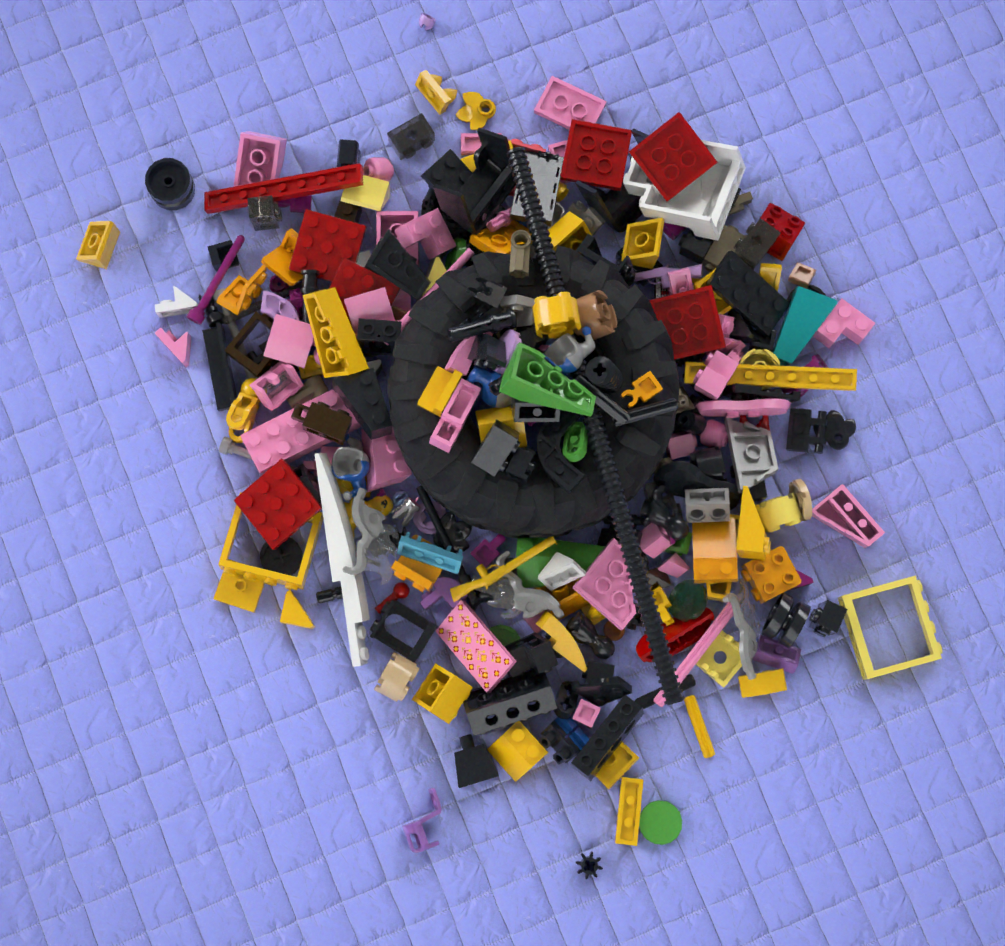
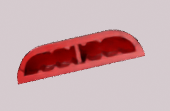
M704 606L690 607L674 616L675 623L667 626L666 623L661 624V626H664L663 633L667 635L665 640L669 642L667 647L671 649L669 654L674 656L700 640L709 628L712 620L714 621V614L709 608ZM645 634L638 641L636 652L643 662H652L654 657L650 655L652 650L648 648L650 643L646 641L648 636Z

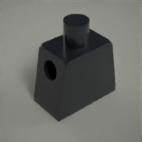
M472 734L459 737L463 750L454 753L458 787L462 788L498 777V772L484 744L475 746Z

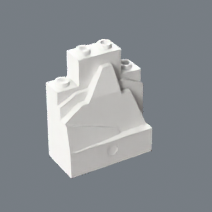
M701 140L718 163L668 202L663 198L635 159L631 158V166L628 173L624 176L623 184L628 194L641 196L639 207L644 217L663 218L664 223L689 227L693 230L695 236L719 240L746 169L738 146Z

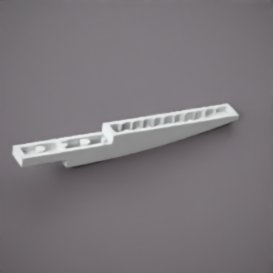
M316 453L315 461L332 582L341 581L352 667L367 664L369 659V650L365 645L366 629L362 622L370 620L362 572L358 575H350L342 571L345 566L352 568L356 565L357 549L337 480L332 473L327 453Z

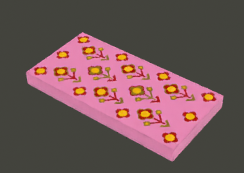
M460 600L436 629V633L486 693H491L517 662L465 600Z

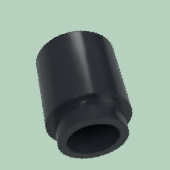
M685 410L678 416L677 425L682 431L699 435L705 430L707 421L702 415Z

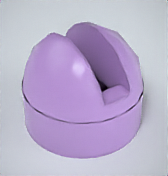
M422 13L419 18V26L422 28L423 25H426L425 30L432 29L436 22L435 18L425 13Z

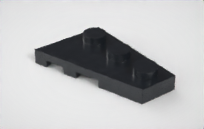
M388 229L366 266L419 301L431 282L392 231Z
M737 383L729 385L723 390V396L730 397L732 401L785 399L793 403L799 401L801 392L793 391L790 394H782V389L762 391V387Z

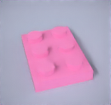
M551 76L534 109V113L570 130L572 119L597 123L607 101Z

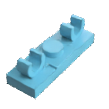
M411 532L401 536L397 554L455 574L459 573L463 560L462 549H459L458 554L450 552L452 547L450 545L444 550L434 544L421 542L422 537L420 535L417 540L411 539Z

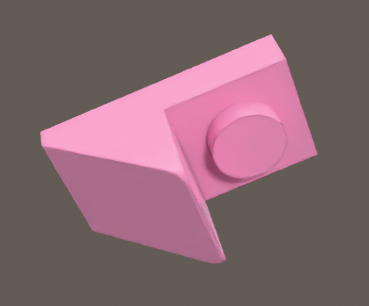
M689 268L668 272L669 295L693 290Z
M719 314L726 348L718 349V351L725 354L742 342L729 338L734 328L733 321L735 317ZM716 350L706 352V355H709L710 353L714 355Z
M162 328L155 332L157 337L185 367L189 366L191 335L186 332L177 340L169 330L167 332Z

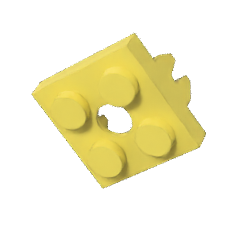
M722 630L695 665L724 688L742 667L739 642ZM717 651H722L726 654V661L722 664H718L714 660V654Z

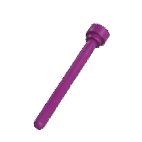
M243 235L237 236L198 306L194 307L193 310L190 309L186 317L192 322L201 325L204 321V310L244 243L245 238Z

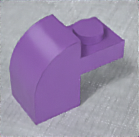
M441 577L433 585L434 591H427L421 596L422 601L420 604L427 611L443 597L449 606L454 609L460 600H466L469 597L466 594L454 602L450 588L460 585L459 582L449 577Z

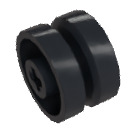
M174 158L157 160L148 168L145 174L147 191L159 207L166 210H179L186 207L192 201L195 194V183L187 167L181 161Z
M783 592L771 608L761 634L772 639L780 632L778 637L779 644L790 648L800 634L810 613L811 606L799 602L793 607L794 598Z

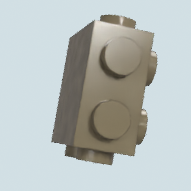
M724 225L719 240H714L702 262V266H704L706 271L712 272L718 267L728 251H733L749 265L750 261L753 263L756 261L760 253L757 250L760 243L750 235L745 236L739 233L737 228L731 225Z

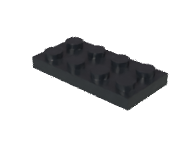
M450 149L426 170L421 177L433 191V186L437 184L458 192L472 172ZM500 205L490 220L495 218L498 212L505 211L506 209Z
M733 251L726 253L706 283L707 286L712 285L713 291L764 337L770 335L790 304Z

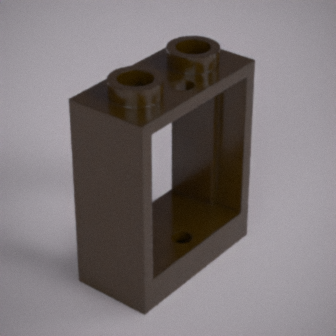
M256 311L227 346L225 352L259 378L271 368L276 360L265 357L257 365L237 350L259 322L269 330L272 328L273 319L267 314L263 313L261 315Z

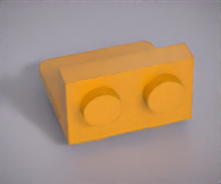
M292 228L286 231L281 245L261 260L262 264L266 265L269 270L290 286H294L303 279L301 273L289 270L298 238V233Z
M263 264L249 280L238 275L219 295L216 303L237 316L243 309L247 310L252 303V299H257L262 292L260 287L268 276L266 274L267 266Z
M413 535L411 539L417 540L419 535ZM424 538L421 539V542L432 544ZM402 555L398 561L395 560L391 567L395 577L402 581L408 579L413 582L412 587L421 592L424 589L430 592L443 570Z
M783 546L771 550L770 555L766 554V560L753 559L741 566V575L745 582L749 581L752 590H750L755 601H759L760 604L801 583V578Z

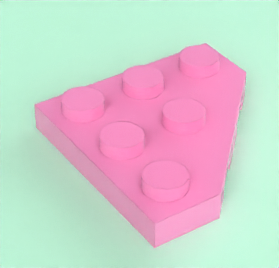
M612 538L587 568L586 575L579 578L572 588L619 630H623L636 614L632 593L634 588L630 585L631 579H628L630 574L626 572L628 567L624 565L626 560L622 558L624 554L620 551L622 546L618 544L615 538Z

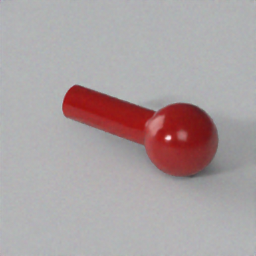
M404 582L395 584L393 593L378 604L375 610L381 614V610L387 601L391 603L393 599L406 598L410 593L409 586Z

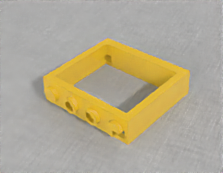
M236 504L218 563L220 569L231 576H235V573L244 575L243 578L256 581L257 578L264 580V583L276 586L278 583L285 585V588L289 590H303L323 523V513L319 511L308 521V523H312L298 576L294 577L229 561L243 513Z

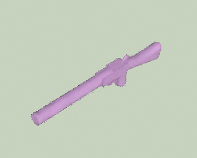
M667 264L665 267L635 273L634 282L648 280L650 282L649 279L660 277L661 282L650 283H661L662 289L670 288L668 272L680 269L668 268L669 264ZM702 264L686 267L690 269L691 278L701 279Z

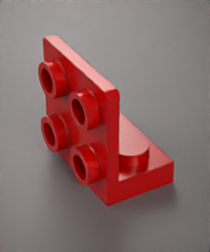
M769 203L750 236L760 243L759 249L783 261L805 222L797 216L786 212L781 207Z

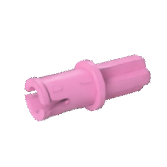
M512 206L505 211L498 212L497 216L487 223L486 226L490 232H495L501 227L510 225L511 221H513L510 220Z

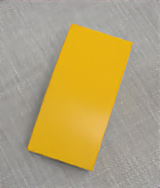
M784 668L755 673L756 678L749 680L747 675L738 676L742 698L787 690Z

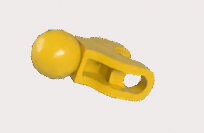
M251 377L242 383L239 395L233 401L227 413L226 422L229 427V438L235 443H243L241 436L234 434L235 430L244 429L245 433L253 428L260 400L249 385L258 378Z

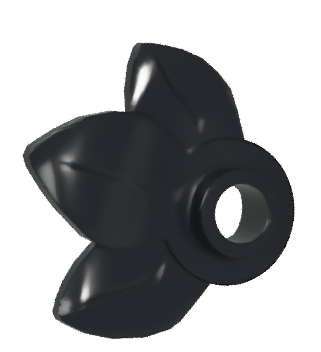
M830 410L826 417L828 427H825L824 438H826V442H828L831 448L841 450L848 445L849 437L855 433L856 423L854 419L844 421L843 416L839 412ZM813 426V430L816 435L817 427ZM840 436L842 440L836 441L834 438Z
M447 512L440 520L456 553L459 552V549H462L464 552L469 548V544L465 539L470 535L472 525L464 521L456 522L455 515L452 512ZM436 532L433 537L434 545L445 550Z

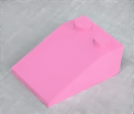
M251 131L241 132L233 187L278 179L284 161L287 139Z

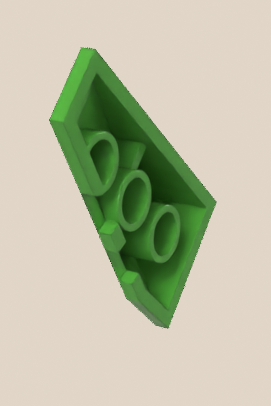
M519 342L503 373L499 392L519 401L591 417L596 396L575 379L570 380L561 373L562 369L556 365L554 367L544 359L546 356L540 351Z
M517 538L516 557L546 538ZM555 540L557 545H551L518 566L517 576L522 580L524 588L543 587L545 585L538 579V575L556 552L573 559L586 571L605 546Z

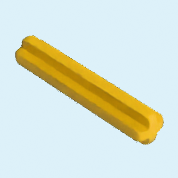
M694 695L687 696L684 699V703L703 757L710 758L715 755V751Z

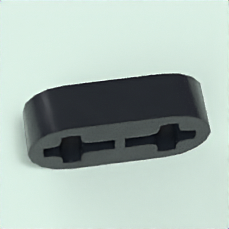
M564 681L557 691L555 700L557 709H554V713L561 719H569L576 708L578 693L572 690V681ZM563 704H566V710L563 709Z

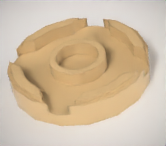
M802 479L792 480L793 482L789 484V493L794 492L802 515L800 521L810 520L812 517V501L808 488Z

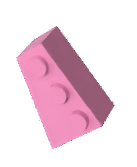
M393 427L391 435L372 440L361 429L363 451L367 454L370 461V468L367 473V492L401 483L412 475L411 469L406 464L395 438Z
M843 484L812 508V517L864 548L869 547L885 533Z

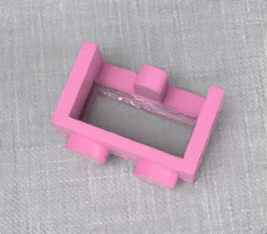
M279 361L249 386L255 391L262 405L272 411L280 407L290 396L295 395L304 385L292 365Z

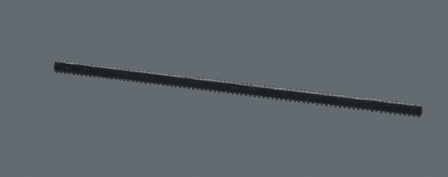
M515 147L510 149L506 155L509 158V164H511L512 176L515 177L514 182L517 183L516 189H518L517 193L520 196L519 200L522 202L521 207L524 209L523 214L526 215L525 221H528L527 227L530 228L528 231L532 234V245L535 247L534 252L537 253L538 265L541 266L540 272L543 273L541 276L542 279H545L543 283L547 286L545 288L546 292H548L547 297L557 296L558 293L567 291L563 289L565 284L561 282L563 277L560 276L559 263H556L555 250H552L554 247L550 243L552 239L548 237L550 232L547 230L548 225L545 224L544 212L541 211L542 205H539V194L535 192L537 188L534 185L535 181L532 179L533 174L530 173L531 167H529L527 154H524L526 150L524 147ZM574 332V334H572L571 336L578 343H581V341H579L580 336H577ZM583 359L581 366L573 373H570V377L575 379L581 374L588 379L585 371L588 364L587 361ZM595 403L593 415L591 417L582 415L585 418L583 422L586 423L585 429L589 431L587 436L591 438L589 439V443H592L591 450H594L595 463H598L597 470H600L599 477H602L601 484H604L602 488L606 490L604 495L608 497L606 502L610 504L608 509L612 511L610 516L614 518L612 523L616 525L614 530L618 532L616 537L620 539L618 544L622 546L620 551L624 553L622 558L626 560L624 565L628 567L626 572L630 574L628 579L632 581L630 585L634 588L632 589V592L636 595L634 599L638 601L636 606L640 608L638 613L642 615L640 620L644 622L642 627L646 629L644 634L648 636L646 641L650 643L648 648L652 650L650 655L654 657L652 662L656 664L654 669L658 671L656 676L660 678L658 683L662 685L660 687V690L664 692L662 697L666 699L664 701L665 705L682 702L685 697L681 695L682 689H679L681 684L677 682L679 677L675 675L677 670L673 668L675 663L671 661L673 656L669 654L671 649L667 647V643H669L668 640H665L667 635L663 633L664 626H661L662 619H659L660 612H657L658 605H655L654 591L650 589L652 584L648 582L650 577H647L648 571H645L646 564H643L644 557H641L642 550H639L640 543H637L638 536H635L634 522H631L632 516H629L630 509H627L628 502H625L626 495H623L624 488H621L622 482H619L621 477L617 475L619 470L615 468L617 463L613 461L615 456L611 454L613 449L609 447L611 442L607 440L609 436L605 433L607 431L603 426L605 422L601 420L603 418V415L599 413L601 408Z

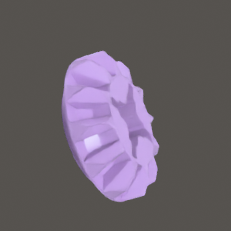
M432 501L439 518L446 514V510L438 502ZM422 502L419 504L421 507L419 511L413 515L414 524L424 534H435L437 531L431 521L424 523L426 520L424 511L427 512Z

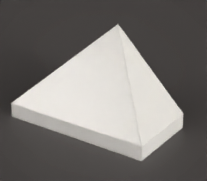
M556 552L540 572L538 579L552 591L585 576L586 571L573 559Z

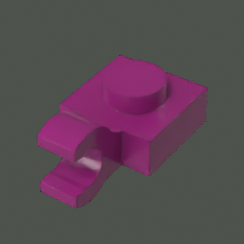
M312 195L276 201V204L280 208L290 206V212L305 213V209L311 210Z
M498 534L490 543L484 539L470 554L487 568L500 555L496 549L507 539L501 534Z

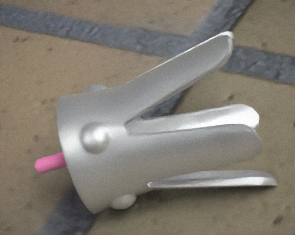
M407 497L402 505L390 512L394 513L397 511L392 516L394 519H402L406 515L402 522L403 527L408 526L414 513L418 512L421 508L416 502L419 497L415 500Z

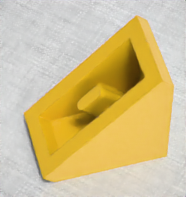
M288 590L285 595L280 622L308 629L315 628V625L294 593Z

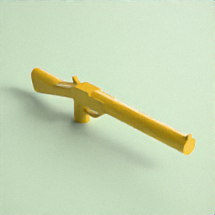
M550 536L505 565L499 566L494 564L487 569L483 564L478 565L476 570L481 578L450 588L453 601L456 602L472 590L485 586L486 590H488V587L500 580L501 577L551 545H557V542L553 536ZM494 566L499 567L491 573H488L487 571Z

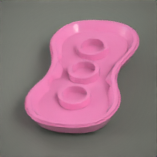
M785 399L711 400L699 402L696 404V408L702 416L707 417L726 416L727 418H738L739 415L760 417L761 415L785 414L791 402Z

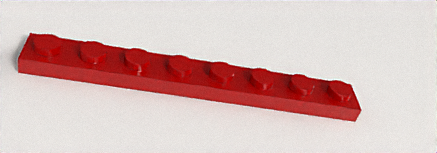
M358 163L204 192V210L207 214L363 186V167Z

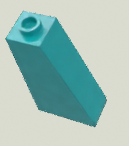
M800 286L795 289L772 350L779 359L781 366H789L794 362L836 306L838 300Z

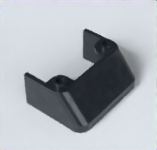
M482 128L477 130L481 146L476 150L473 157L476 169L461 189L457 192L437 184L433 186L441 210L467 232L475 235L481 232L516 185L514 182L515 177L512 176L513 171L510 169L511 164H509V158L506 155L510 150L507 137Z
M636 129L631 130L638 144L649 136ZM580 181L575 183L588 206L593 207L606 223L617 232H624L627 229V224L634 223L643 214L639 207L641 196L628 194L623 182L621 191L611 189L607 194L599 188L593 189Z

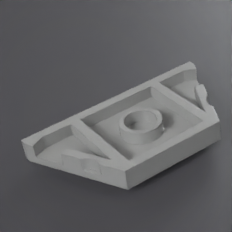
M725 417L724 422L738 492L742 493L743 486L751 488L778 471L771 431L755 427L748 422L743 424L732 420V418Z

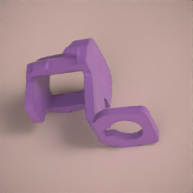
M430 788L429 793L436 810L419 820L402 826L409 847L414 853H419L439 845V841L428 843L422 823L435 817L442 811L435 788ZM410 834L415 836L418 845L416 849H414Z

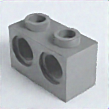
M729 488L685 490L687 523L730 521Z

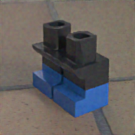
M571 717L569 719L555 718L540 733L542 736L539 739V743L544 748L551 746L556 751L553 759L557 764L569 762L590 739L580 727L565 738L577 726Z

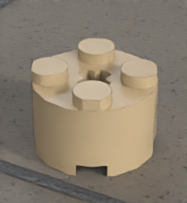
M393 652L391 658L394 660H389L378 680L381 686L377 684L374 690L397 702L405 698L410 688L406 685L408 681L412 682L420 668L416 666L417 663Z

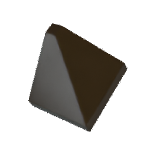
M657 568L647 570V577H650L648 582L652 584L651 591L659 586L662 588L671 586L668 574L659 571Z

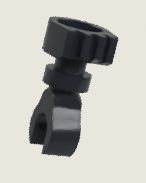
M199 294V297H198V298H199V301H200V300L202 299V297H203V296H201L200 294ZM213 297L205 310L206 320L210 328L217 327L216 323L219 322L221 324L226 323L224 314L218 312L217 307L214 305Z

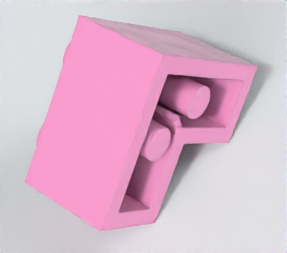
M438 208L394 230L404 248L420 242L429 260L457 246Z
M841 298L813 337L827 348H830L842 333L859 345L875 325V322Z
M716 350L714 355L712 353L709 354L704 363L706 365L704 371L699 369L693 381L695 383L694 389L712 400L719 399L739 364L737 361Z

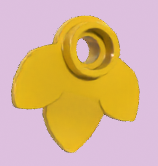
M477 92L463 93L466 105L458 110L456 117L463 122H470L471 130L483 128L486 125L487 119L495 115V104L489 99H483L481 94ZM483 108H488L489 111H488V112H483L482 109H483Z

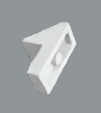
M173 286L175 301L163 300L160 304H155V312L159 318L188 314L190 309L193 310L198 304L177 287Z

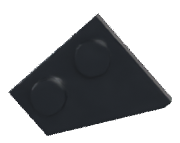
M619 676L591 679L592 684L581 685L578 680L572 682L573 691L598 707L632 693V685Z

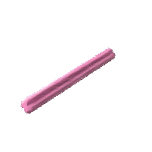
M730 602L727 603L676 669L675 675H678L677 682H680V684L734 614ZM660 690L653 700L660 707H663L665 705L664 701H666L665 697H662V694H664L663 690Z

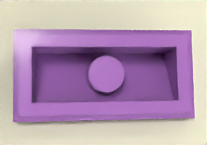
M760 635L757 652L753 660L777 669L784 668L785 672L793 674L798 667L801 649L794 646L787 648L779 644L777 640Z

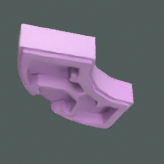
M263 290L261 313L267 314L273 319L275 314H279L299 321L298 315L284 298Z

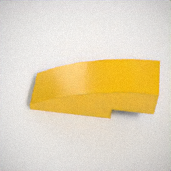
M545 610L536 622V625L551 636L549 641L555 651L585 673L587 667L574 638L560 621Z

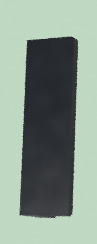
M219 322L216 323V328L202 331L217 410L224 411L230 409L231 404L237 398L230 356L225 352L227 348L225 330Z

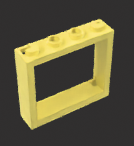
M916 575L838 597L840 606L847 609L844 620L863 680L942 659V647L936 641L934 635L936 628L933 621L929 619V606L927 601L923 600L921 594L923 587L920 580H917ZM908 585L930 655L874 670L852 600Z

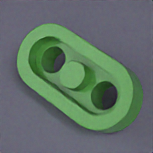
M576 422L564 435L562 453L569 462L580 461L587 451V433L589 431L585 429V425L582 422Z

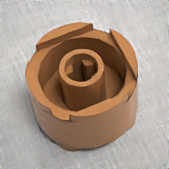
M597 290L576 299L581 322V329L579 331L577 328L573 329L577 336L582 335L585 339V335L582 333V329L585 326L591 328L593 340L615 332L614 328L617 327L616 314L612 304L607 305L605 299H608L603 291Z

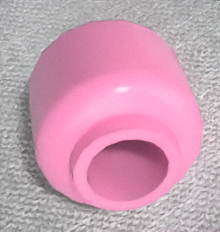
M384 157L369 158L363 167V175L388 182L394 174L393 165Z
M712 419L707 421L705 430L698 435L700 436L701 444L707 447L719 446L720 449L728 443L725 424Z

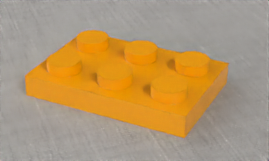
M513 220L509 226L501 227L495 232H490L489 228H485L477 235L472 234L469 243L484 252L510 254L512 234L517 230H525L529 233V229Z

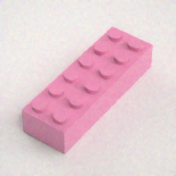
M333 389L302 404L310 407L312 402H323L328 404L332 410L338 411V409L348 412L349 416L352 417V425L348 433L361 427L355 416ZM294 409L240 435L260 476L280 459H284L289 464L332 441L304 431L303 423L291 418ZM302 411L301 417L305 418L307 412Z

